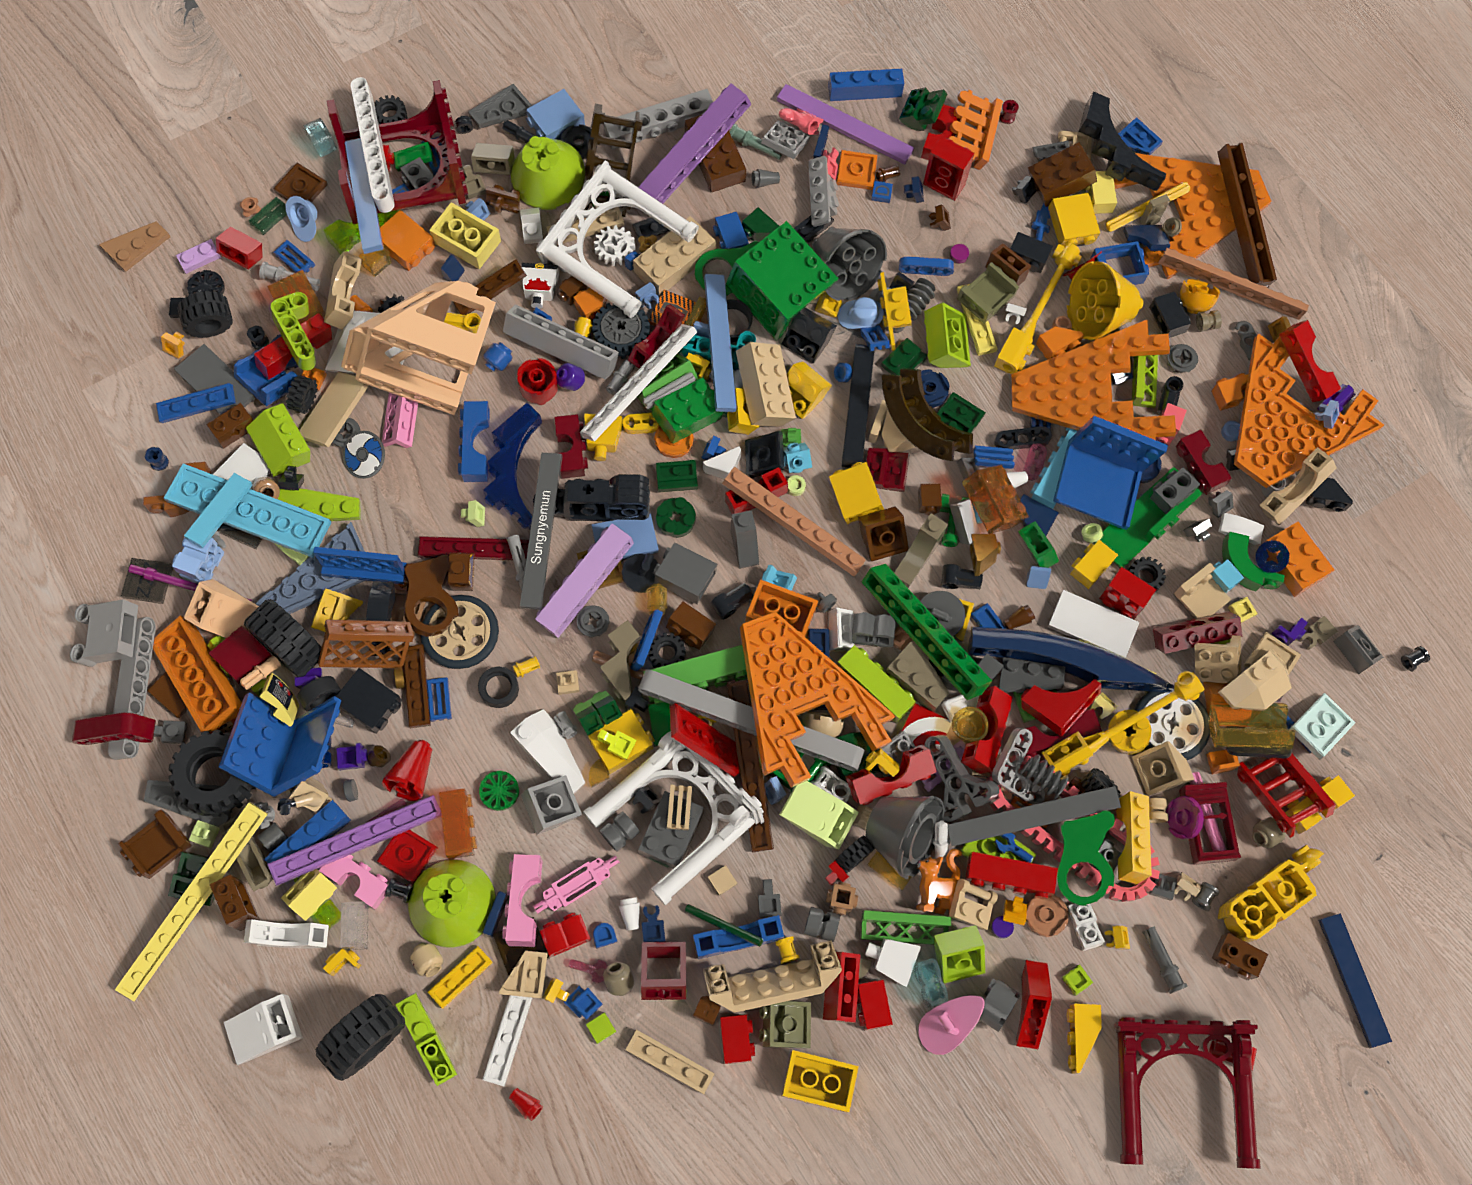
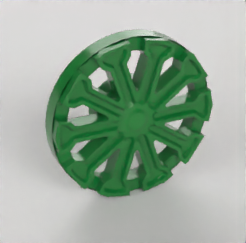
M504 771L491 772L481 781L479 796L487 808L494 811H504L516 803L519 797V785L515 777L510 773ZM496 775H498V783H496L495 779L493 778ZM503 776H507L505 781L502 783ZM488 780H490V781L492 782L493 786L490 785V784H487L486 782H487ZM510 781L514 782V784L507 786ZM483 788L490 789V791L483 792ZM509 790H516V793L508 792ZM492 795L487 801H485V797ZM506 797H511L513 800L509 802ZM496 799V805L491 806V803ZM501 800H503V802L505 803V805L502 807L500 806Z

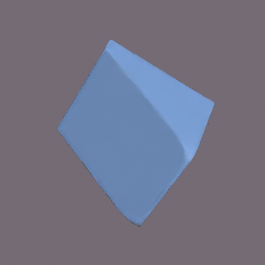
M1032 566L1027 573L1026 586L1046 589L1051 569Z

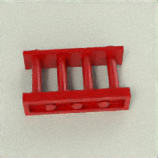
M1279 741L1274 745L1283 746L1285 744ZM1293 753L1289 758H1268L1250 769L1247 768L1243 761L1239 763L1238 779L1241 783L1248 786L1275 819L1278 828L1283 833H1286L1289 838L1294 836L1295 824L1314 813H1322L1325 818L1333 815L1336 804ZM1276 764L1281 765L1285 769V773L1263 785L1255 777V775ZM1288 780H1294L1299 788L1275 801L1268 793V791ZM1302 796L1308 797L1312 801V805L1290 817L1281 809Z

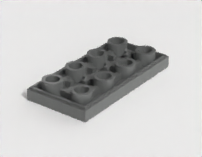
M205 344L174 368L196 392L227 383L233 385L236 404L215 409L220 415L240 402L245 408L256 398L234 378V372Z

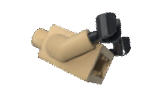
M310 777L293 788L286 790L285 792L289 799H280L277 810L280 811V815H289L291 807L299 808L304 806L316 812L320 807L324 808L334 799L328 796L329 794L322 783Z

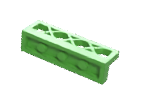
M864 910L862 913L861 940L883 941V939H889L905 943L934 945V938L929 932L934 927L943 928V932H949L951 917ZM866 922L875 923L881 931L876 935H866ZM891 924H895L903 932L897 937H891L885 929ZM912 926H918L924 932L919 939L913 938L907 932Z

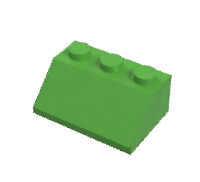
M676 354L637 396L642 405L645 407L643 404L645 397L689 372L695 376V381L699 380L691 361Z

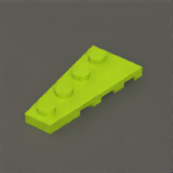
M302 488L299 491L279 489L278 500L330 519L331 522L361 520V501L359 498Z

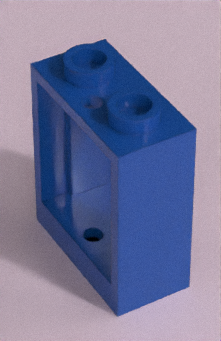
M1138 241L1094 249L1091 258L1101 252L1094 258L1095 262L1100 261L1107 264L1106 260L1130 256L1136 274L1123 277L1134 285L1144 284L1149 275V267L1145 264L1144 251L1140 248Z

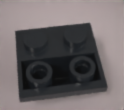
M805 307L794 316L781 345L808 361L815 363L828 345L837 325Z

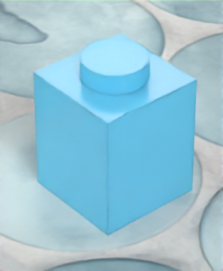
M1229 560L1222 564L1220 561L1214 565L1216 569L1211 573L1212 579L1225 593L1244 579Z

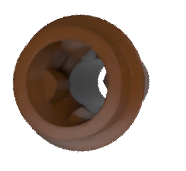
M1021 605L1003 622L1007 629H1015L1032 623L1035 615L1028 605L1024 607Z

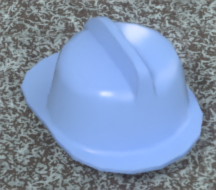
M298 196L290 197L286 203V213L293 231L301 241H311L316 234L315 221L317 219V209L308 200Z
M862 297L843 304L838 312V320L847 329L869 328L881 322L884 311L879 302Z

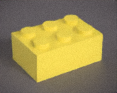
M452 202L429 230L436 245L478 269L483 266L501 242L499 229Z

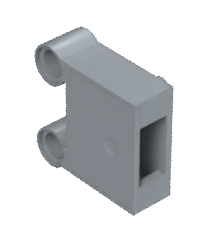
M126 600L95 605H79L75 611V619L88 625L86 645L76 644L72 647L70 659L73 662L93 667L97 663L133 658L138 605Z

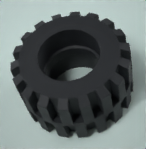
M215 291L196 292L183 298L178 304L177 308L182 329L185 334L191 337L209 338L226 332L233 324L228 300L221 293Z

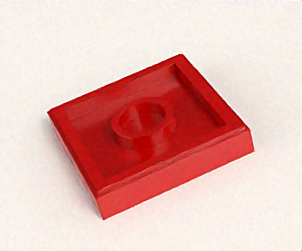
M407 830L393 836L377 862L414 885L438 847L413 831Z

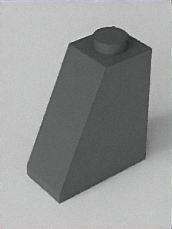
M752 510L732 514L730 533L739 569L759 565L757 530Z

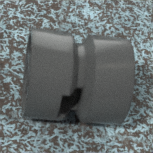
M623 811L613 819V824L608 823L599 830L604 839L616 852L626 845L627 839L632 840L640 833L633 821Z
M811 907L804 934L812 937L821 935L823 940H832L834 942L841 915L833 912L824 914L822 909Z

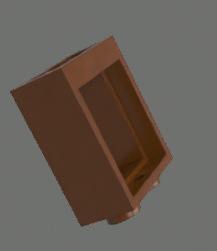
M230 874L209 884L226 925L242 931L246 928V920L260 921L243 881ZM244 901H247V902H248V904H247L246 906H244V904H243Z

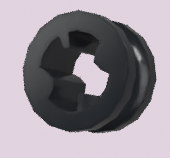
M460 116L455 120L458 133L466 134L473 130L470 117Z

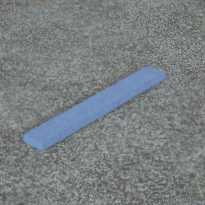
M361 138L346 141L345 146L363 252L367 254L383 250L377 208L371 193Z
M705 274L704 282L715 410L735 412L736 398L724 275Z

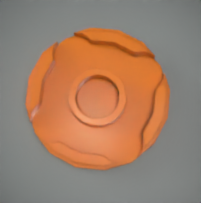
M658 427L654 440L656 448L661 454L670 458H679L691 450L694 436L691 434L672 444L662 428Z

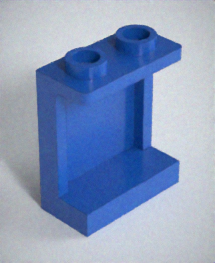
M255 350L251 355L238 360L234 364V378L261 403L268 406L289 393L288 389L289 387L291 388V382H294V378L298 375L293 371L289 373L282 371L268 380L256 367L254 353L259 350Z

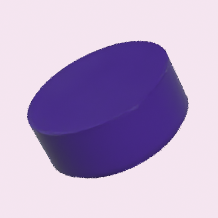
M999 916L993 920L991 930L997 938L1005 939L1013 933L1014 924L1003 921V916Z

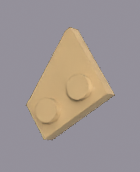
M525 951L501 987L499 994L542 999L548 953Z

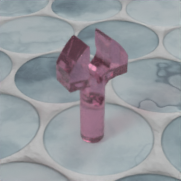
M574 959L570 960V968L591 974L593 977L592 982L598 984L604 982L603 976H599L595 970L606 969L608 965L605 961L598 959L596 964L591 965Z

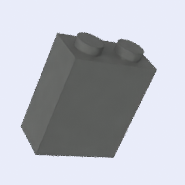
M674 542L671 548L668 547L666 549L662 564L658 563L654 569V583L698 604L715 576L718 564Z

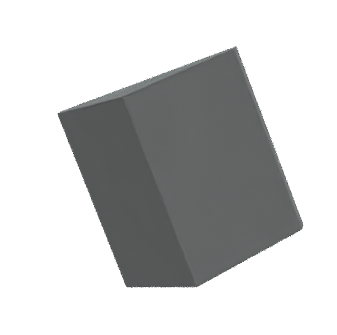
M1359 625L1347 630L1333 641L1358 674L1384 658Z

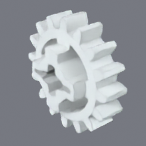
M617 225L614 226V229L607 226L606 232L601 229V235H596V241H594L595 254L598 255L599 260L604 259L606 265L609 261L612 262V266H615V262L622 265V260H625V257L635 250L634 237H631V232L627 231L625 233L624 227L618 230Z

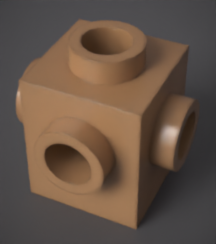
M843 882L834 884L832 890L828 889L826 902L830 903L829 909H832L833 913L846 915V912L850 913L853 908H856L858 902V895H855L856 888L851 887V884ZM840 896L845 899V903H839L837 901V898Z

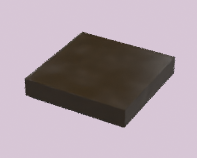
M538 926L536 928L535 947L508 946L502 936L503 930L493 934L508 976L525 951L548 953Z

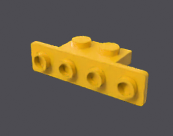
M880 272L881 279H877L879 291L883 290L884 296L880 297L881 308L886 309L883 321L884 327L889 329V333L886 336L893 351L896 350L893 329L912 326L906 286L886 289L884 272Z

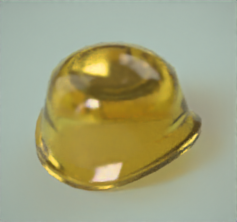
M976 707L962 708L952 719V730L961 741L971 743L982 740L987 735V717Z

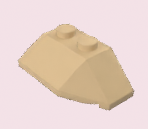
M1271 649L1218 693L1232 709L1242 708L1264 711L1292 687L1286 664Z

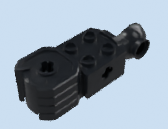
M618 474L610 479V484L609 481L603 479L568 480L565 482V489L558 488L555 515H563L570 521L646 520L649 518L650 507L649 478L640 474ZM536 494L534 495V498H533V506H534V503H535V496H536Z

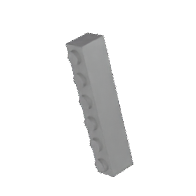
M514 305L506 313L503 332L512 338H517L530 346L543 350L547 354L576 365L599 378L606 380L613 373L618 351L518 305Z

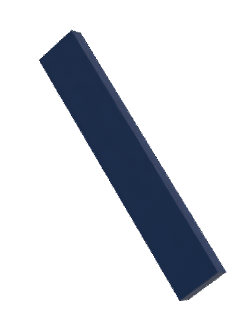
M1341 913L1318 920L1368 1047L1374 1048L1392 1042Z

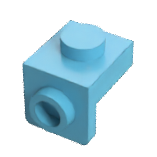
M768 565L767 570L763 573L762 580L792 591L797 577L791 573L777 571L773 565Z

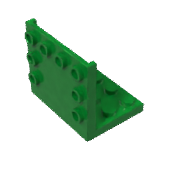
M786 221L735 261L725 285L741 302L750 308L752 315L777 341L782 337L791 319L835 284L839 278Z

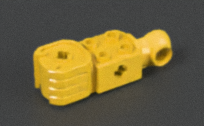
M1308 845L1301 847L1291 855L1294 860L1288 859L1278 864L1248 886V890L1236 894L1220 906L1218 919H1224L1227 929L1247 943L1261 938L1273 929L1277 922L1285 920L1317 896L1316 888L1306 873L1321 863L1319 858L1324 852L1319 849L1309 848Z

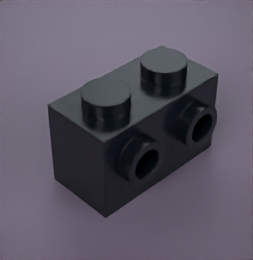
M1018 232L1010 249L1031 265L1030 271L1042 273L1053 246Z
M1175 291L1154 298L1149 306L1161 333L1169 334V338L1186 333L1191 325L1190 317L1185 312L1182 301L1177 297Z

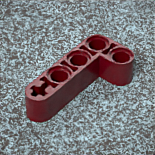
M126 712L75 720L72 743L92 745L124 739L151 743L154 739L156 720Z

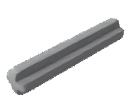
M691 372L685 374L645 397L643 404L647 409H650L655 401L695 382V376Z

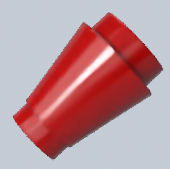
M516 1088L509 1096V1099L521 1115L530 1121H533L543 1108L540 1100L519 1088Z

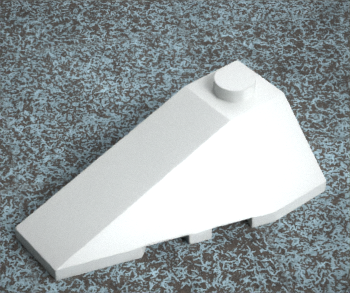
M544 709L525 718L510 732L513 740L552 780L566 775L573 793H576L585 784L558 724Z

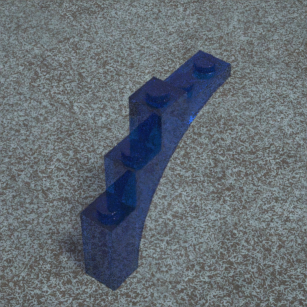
M527 402L492 432L493 443L500 451L488 460L490 468L488 471L496 479L484 488L483 492L485 495L484 500L490 507L494 506L498 510L504 507L509 515L512 516L514 514L518 518L517 522L524 529L528 528L531 531L533 515L528 511L519 495L517 470L523 448L531 435L542 424L541 415Z

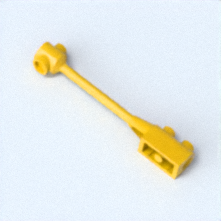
M1072 243L1058 244L1052 256L1058 266L1030 319L1021 330L1017 328L1012 329L997 357L994 367L1010 374L1016 373L1017 370H1023L1027 362L1024 360L1025 355L1030 356L1035 347L1032 342L1037 320L1064 270H1070L1073 266L1077 267L1082 258L1079 255L1080 250L1076 245Z
M1184 671L1178 675L1177 682L1174 683L1173 692L1105 732L1102 731L1085 738L1078 731L1042 752V754L1048 761L1049 766H1055V772L1060 770L1062 776L1068 775L1071 768L1076 765L1087 764L1089 758L1108 742L1111 737L1178 698L1184 701L1196 700L1200 695L1199 693L1205 689L1194 672Z

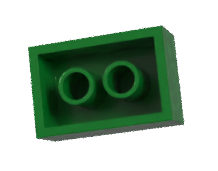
M701 378L655 401L651 414L672 444L721 420L723 412L715 410L714 391L705 379Z

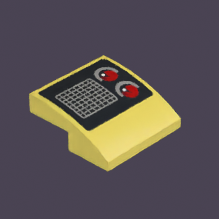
M271 673L266 679L260 697L275 707L273 716L291 727L294 723L299 703L290 688L279 677Z

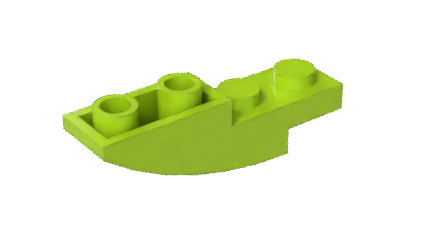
M417 993L396 1003L395 1005L405 1018V1024L436 1086L456 1076L457 1072Z

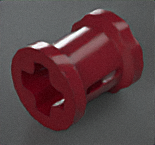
M1006 100L1003 103L999 117L1002 123L1012 124L1015 121L1016 113L1019 109L1016 101Z

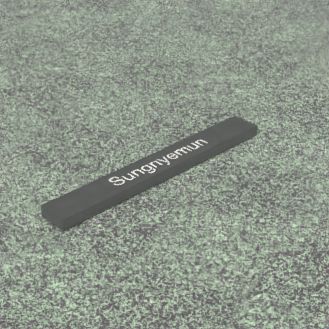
M541 453L520 602L521 608L542 610L562 454Z

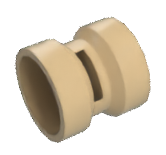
M1149 799L1150 823L1168 821V814L1165 812L1167 807L1166 799Z

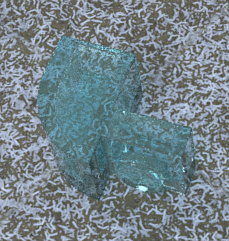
M321 118L304 125L303 130L320 157L337 150L332 136Z

